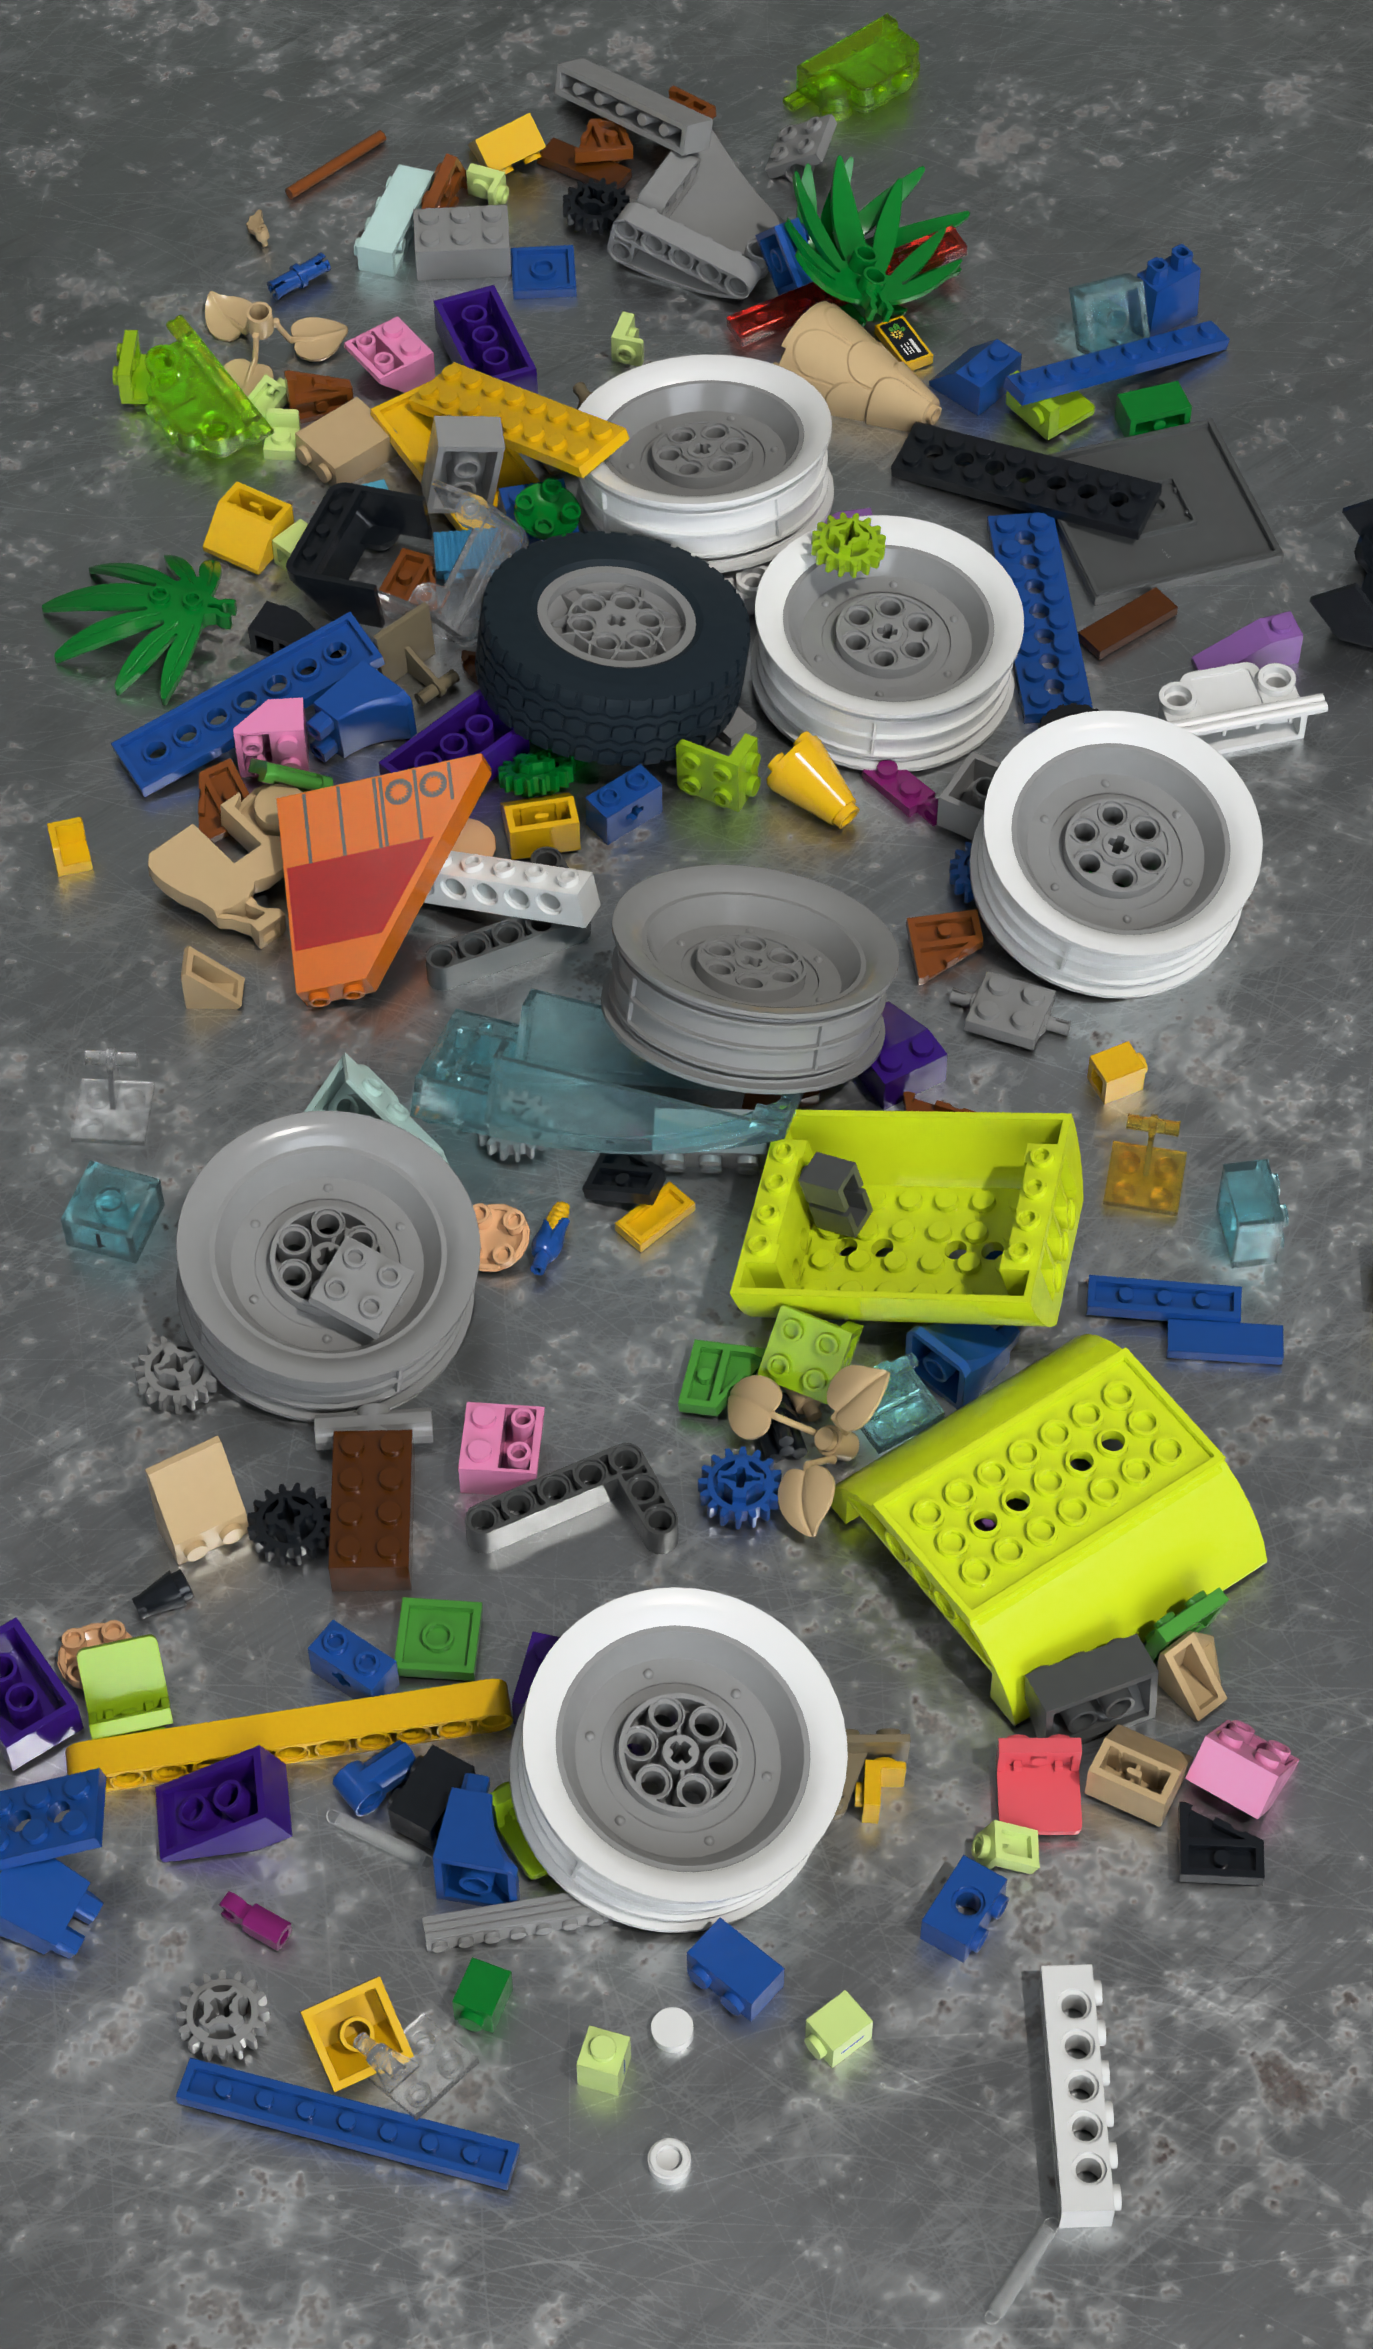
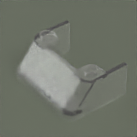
M434 479L432 486L443 507L454 511L458 522L463 527L472 531L444 587L431 582L422 583L413 590L408 601L378 590V595L385 613L394 620H398L408 611L426 602L429 605L433 635L464 647H471L477 644L481 602L490 577L508 557L511 558L513 553L522 548L527 549L529 538L525 530L518 523L483 497Z

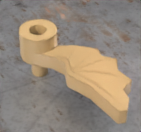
M258 210L249 217L246 227L248 232L255 235L256 240L261 242L263 247L268 246L267 240L270 236L267 226L263 221L262 210Z

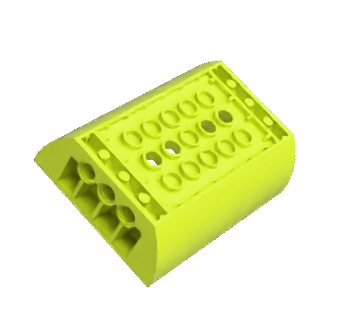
M780 1109L732 1283L731 1297L738 1308L750 1317L777 1318L780 1307L788 1305L823 1320L1056 1326L1084 1200L1081 1155L1072 1113ZM816 1152L852 1161L857 1165L863 1181L861 1188L866 1189L873 1212L856 1239L816 1227L809 1209V1202L806 1201L798 1181L802 1169L810 1163ZM847 1247L857 1248L849 1256L840 1255L841 1251ZM883 1248L893 1249L885 1257L876 1256L877 1252ZM956 1250L966 1251L958 1259L948 1258ZM990 1252H1003L995 1260L985 1259Z

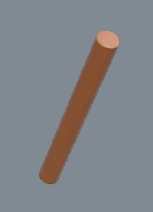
M381 130L375 132L285 189L286 195L291 200L385 142V134Z

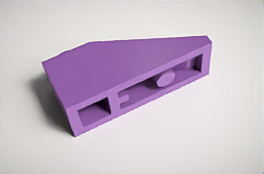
M1291 611L1259 618L1194 655L1191 662L1195 670H1205L1242 662L1253 663L1259 669L1272 663H1280L1286 666L1299 663L1303 633Z

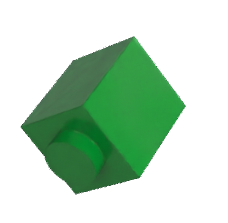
M472 1957L452 2001L454 2019L458 2020V2023L468 2030L480 2032L483 2029L494 2033L513 1991L512 1972Z

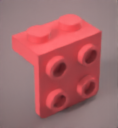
M1022 1734L998 1738L996 1754L998 1821L1038 1830V1835L1079 1834L1082 1829L1079 1777L1082 1756L1081 1738H1070L1064 1734H1055L1048 1738H1029Z

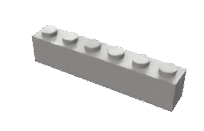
M585 58L557 64L554 94L683 156L709 149L713 124L712 118Z

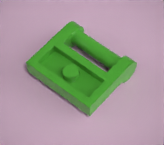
M251 758L248 772L259 774L258 781L272 785L283 783L294 786L302 792L333 786V778L254 758Z

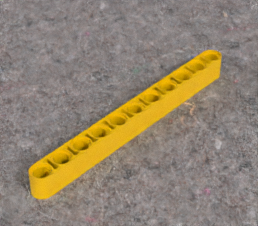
M484 1679L81 1741L66 1748L67 1775L100 1768L106 1776L105 1792L167 1783L258 1745L265 1748L283 1763L291 1764L382 1750L399 1739L402 1742H406L407 1745L497 1732L512 1725L513 1716L507 1683L502 1679Z

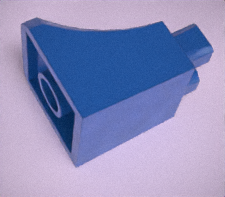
M1179 244L1172 248L1171 256L1168 258L1155 257L1147 262V269L1137 274L1133 287L1114 297V312L1144 338L1166 333L1197 316L1201 268L1192 261L1193 252L1184 244Z
M364 660L359 662L314 702L315 715L305 722L307 731L315 738L310 743L311 752L323 762L328 761L336 753L342 758H346L365 747L393 740H410L417 734L413 703L410 696L404 689Z
M928 1323L917 1325L906 1334L904 1369L958 1410L976 1399L1009 1364L1010 1352L1019 1341L1020 1330L1016 1326L1000 1325L996 1329L989 1325Z
M465 1773L462 1788L451 1787L433 1855L436 1899L482 1907L520 1900L518 1867L506 1854L495 1830L493 1795L488 1793L490 1787V1777Z
M56 1858L0 1870V1936L27 1946L44 1955L52 1950L57 1954L71 1958L76 1955L85 1938L84 1935L67 1926L72 1916L89 1925L97 1917L104 1902L87 1890L91 1882Z

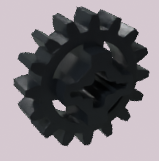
M589 178L587 184L578 181L577 189L569 187L568 194L563 195V217L567 218L568 225L575 224V231L585 228L588 235L593 230H598V233L603 235L605 229L608 228L611 231L615 219L624 207L630 203V197L626 195L624 187L617 189V182L615 181L609 185L606 184L605 178H602L599 183H595L593 178Z
M295 1483L291 1491H287L284 1484H279V1493L273 1494L268 1489L264 1491L265 1502L254 1500L255 1512L248 1513L247 1515L249 1523L247 1529L249 1539L253 1540L256 1553L264 1551L266 1561L270 1562L278 1556L280 1557L281 1566H286L289 1558H294L297 1565H302V1556L306 1554L313 1560L317 1558L316 1547L327 1549V1537L330 1536L331 1508L327 1507L325 1496L316 1499L315 1488L311 1487L304 1493L301 1492L300 1483ZM287 1518L291 1519V1523L294 1526V1531L290 1530Z

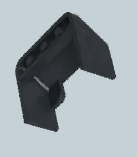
M347 482L331 486L287 560L286 568L289 579L331 618L337 619L351 612L359 624L383 628L385 620L377 586L349 580L366 548L386 550L396 543L400 534L428 540L432 539L433 532L425 496Z
M1372 498L1344 507L1342 511L1343 515L1359 534L1354 554L1358 564L1367 572L1362 588L1357 583H1353L1311 596L1310 603L1335 636L1342 641L1373 648Z

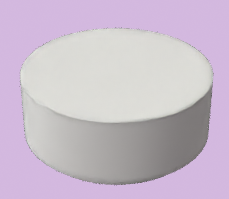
M668 2007L659 2011L651 2023V2034L655 2045L669 2053H676L686 2049L694 2037V2026L690 2015L677 2007Z
M664 2138L657 2141L648 2153V2170L651 2176L657 2182L664 2185H675L682 2182L691 2170V2154L688 2147L682 2141L675 2138Z

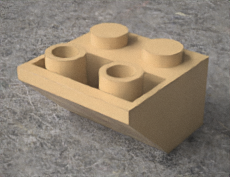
M1118 1724L1104 1738L1088 1770L1085 1794L1161 1827L1194 1757Z

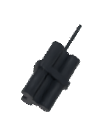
M782 1392V1401L775 1412L802 1423L799 1415L793 1411L787 1393ZM771 1419L768 1431L762 1437L757 1438L760 1441L765 1458H772L774 1464L781 1460V1456L792 1454L795 1458H801L807 1454V1448L801 1431L774 1419Z

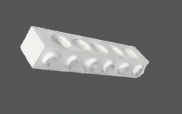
M457 851L450 852L424 903L581 928L587 927L601 906L593 872Z
M1092 1964L1041 1966L1038 1985L1057 2210L1060 2222L1059 2228L1112 2227L1115 2211H1121L1122 2197L1120 2184L1112 2183L1111 2169H1117L1118 2154L1116 2142H1109L1107 2127L1114 2126V2111L1112 2100L1105 2101L1104 2086H1110L1109 2061L1101 2060L1100 2046H1106L1105 2020H1097L1096 2006H1102L1101 1980L1093 1979ZM1073 2008L1080 2011L1083 2016L1080 2018H1070L1063 2011ZM1077 2048L1085 2052L1087 2056L1075 2059L1069 2056L1066 2051ZM1083 2089L1091 2097L1084 2100L1076 2099L1070 2094V2091ZM1077 2130H1087L1094 2136V2139L1082 2141L1076 2138L1073 2133ZM1082 2171H1089L1095 2174L1098 2180L1093 2183H1086L1080 2180L1077 2174Z

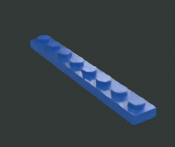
M1207 321L1008 375L1003 387L1023 406L1226 350L1230 339L1212 321Z
M194 2058L189 2059L176 2095L177 2103L507 2191L520 2153L519 2143Z

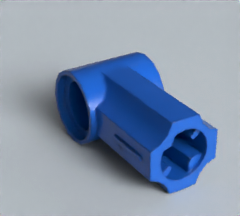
M399 1739L364 1763L357 1760L347 1764L335 1775L332 1784L357 1816H364L379 1807L384 1801L386 1793L409 1779L410 1769L416 1757L407 1743Z

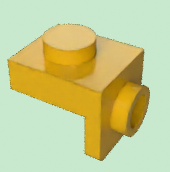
M879 1757L874 1760L865 1759L863 1782L856 1783L854 1807H862V1823L878 1824L881 1787H904L906 1762L896 1761L890 1757Z

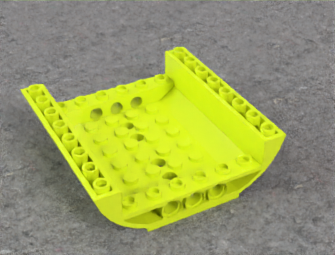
M1092 1334L1075 1337L837 1483L831 1507L845 1524L858 1516L863 1518L992 1672L990 1698L1014 1726L1030 1717L1025 1701L1026 1674L1031 1673L1037 1667L1043 1665L1050 1666L1069 1659L1075 1653L1088 1652L1102 1647L1116 1638H1126L1137 1634L1142 1643H1144V1637L1155 1629L1153 1625L1171 1611L1175 1615L1186 1608L1184 1604L1200 1591L1204 1590L1207 1595L1219 1587L1224 1591L1267 1563L1265 1545L1258 1522L1239 1482L1225 1462L1226 1457L1126 1347L1122 1349L1113 1342ZM1107 1439L1118 1440L1123 1445V1448L1118 1451H1110L1103 1447L1102 1442ZM1075 1459H1085L1092 1467L1086 1471H1078L1070 1463ZM1017 1498L1024 1500L1028 1507L1022 1511H1015L1010 1509L1006 1503L1011 1499ZM985 1518L992 1520L996 1527L990 1531H982L974 1523L979 1519Z

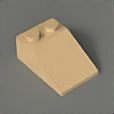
M218 1435L145 1469L158 1531L178 1566L188 1561H197L203 1558L209 1551L224 1544H233L248 1533L247 1514Z

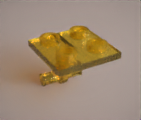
M1128 1113L1126 1129L1148 1132V1144L1144 1146L1113 1141L1103 1205L1170 1216L1178 1215L1187 1152L1153 1147L1156 1133L1178 1137L1181 1121L1159 1119L1157 1114H1151V1117Z

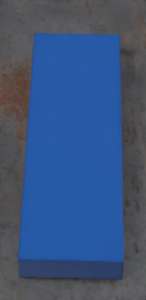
M1168 1319L1167 1358L1282 1365L1284 1358L1283 1325Z

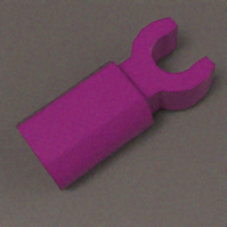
M228 1891L219 1904L224 1909L221 1916L232 1923L242 1925L243 1932L276 1951H279L284 1946L292 1932L291 1923L257 1903L253 1906L247 1904L241 1897Z

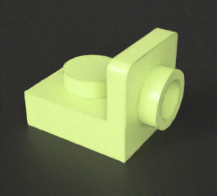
M471 163L466 170L468 195L487 199L488 205H504L509 196L505 172Z
M622 311L611 336L612 361L642 366L644 362V341L639 338V328H635V314Z
M265 374L242 405L267 424V408L283 409L287 404L285 380L279 377L275 381Z
M267 408V430L263 447L264 459L297 461L295 433L301 430L299 411L297 409Z
M994 1820L975 1836L972 1843V1855L977 1863L990 1870L997 1866L1033 1874L1040 1868L1038 1830Z

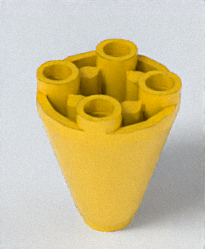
M805 731L793 743L794 747L786 755L781 752L770 761L768 768L772 772L767 777L766 783L775 793L828 824L836 825L839 829H842L857 816L860 809L855 805L856 800L822 741L817 736H813L809 731Z

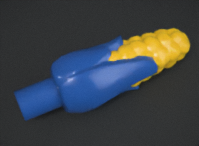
M563 1201L556 1202L533 1238L531 1247L534 1260L530 1270L535 1275H543L547 1265L553 1262L562 1250L565 1232L570 1222L568 1219L570 1205Z

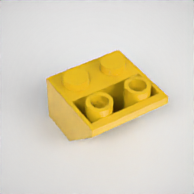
M236 481L218 501L203 544V551L259 575L274 559L272 539L294 524L292 505Z
M569 792L500 803V811L511 860L530 858L536 849L546 846L553 847L560 853L581 850L580 822L574 796Z

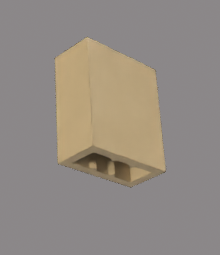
M358 397L295 433L297 447L295 454L300 463L304 466L308 465L316 472L318 478L323 483H328L331 486L342 482L353 483L399 454L391 445L389 435L370 415L371 408Z

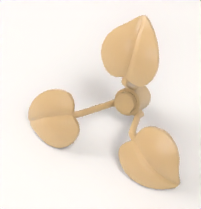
M210 291L207 296L205 320L208 331L214 338L223 342H233L239 338L241 333L248 335L249 332L253 338L252 361L241 358L231 360L222 367L219 374L220 388L228 401L234 404H243L265 374L274 379L273 371L269 366L257 364L259 340L270 337L274 328L280 332L288 343H295L294 349L298 357L311 362H319L330 358L338 350L348 334V327L342 323L324 318L308 317L292 324V336H290L280 324L279 318H273L272 309L265 302L251 303L244 298L221 295Z
M861 1365L847 1366L838 1371L831 1380L827 1391V1403L830 1408L835 1410L831 1415V1420L836 1426L826 1425L819 1430L775 1412L782 1401V1391L779 1385L768 1377L761 1375L745 1377L737 1382L730 1391V1396L728 1397V1419L732 1430L739 1437L747 1440L762 1437L768 1431L771 1419H774L814 1436L817 1450L822 1455H825V1457L806 1461L803 1465V1470H788L779 1485L778 1504L787 1522L802 1534L813 1538L816 1537L818 1528L833 1502L835 1494L834 1477L828 1469L820 1465L827 1463L835 1465L837 1460L847 1462L856 1456L859 1450V1439L852 1431L862 1428L875 1413L887 1388L891 1374L889 1371Z

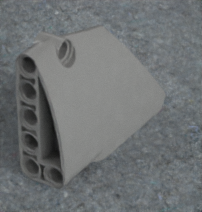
M712 130L710 147L707 150L684 156L671 150L641 191L637 202L628 203L613 222L607 250L616 262L661 282L701 294L722 298L745 299L757 282L767 276L769 271L755 235L785 221L754 190Z

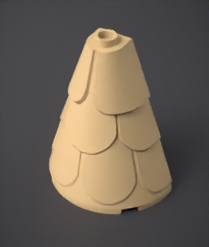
M827 301L813 305L797 320L781 345L786 350L781 354L780 363L773 362L775 365L794 372L813 385L826 401L831 416L863 421L867 425L910 432L915 422L934 425L941 415L940 400L904 362H899L881 342H877L855 319L844 312L839 306Z

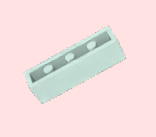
M399 164L393 176L388 177L383 196L377 198L372 217L369 216L367 218L362 236L358 237L355 241L354 255L358 257L359 270L395 277L414 239L413 209L422 208L423 196L426 191L430 190L434 182V171Z

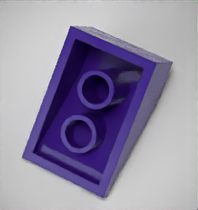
M889 1001L886 1002L882 1013L885 1024V1040L881 1053L867 1070L858 1075L883 1110L902 1102L903 1092L909 1091L917 1095L946 1081L948 1054L930 1030Z
M260 1745L155 1787L160 1860L163 1862L257 1851L293 1837L286 1764Z

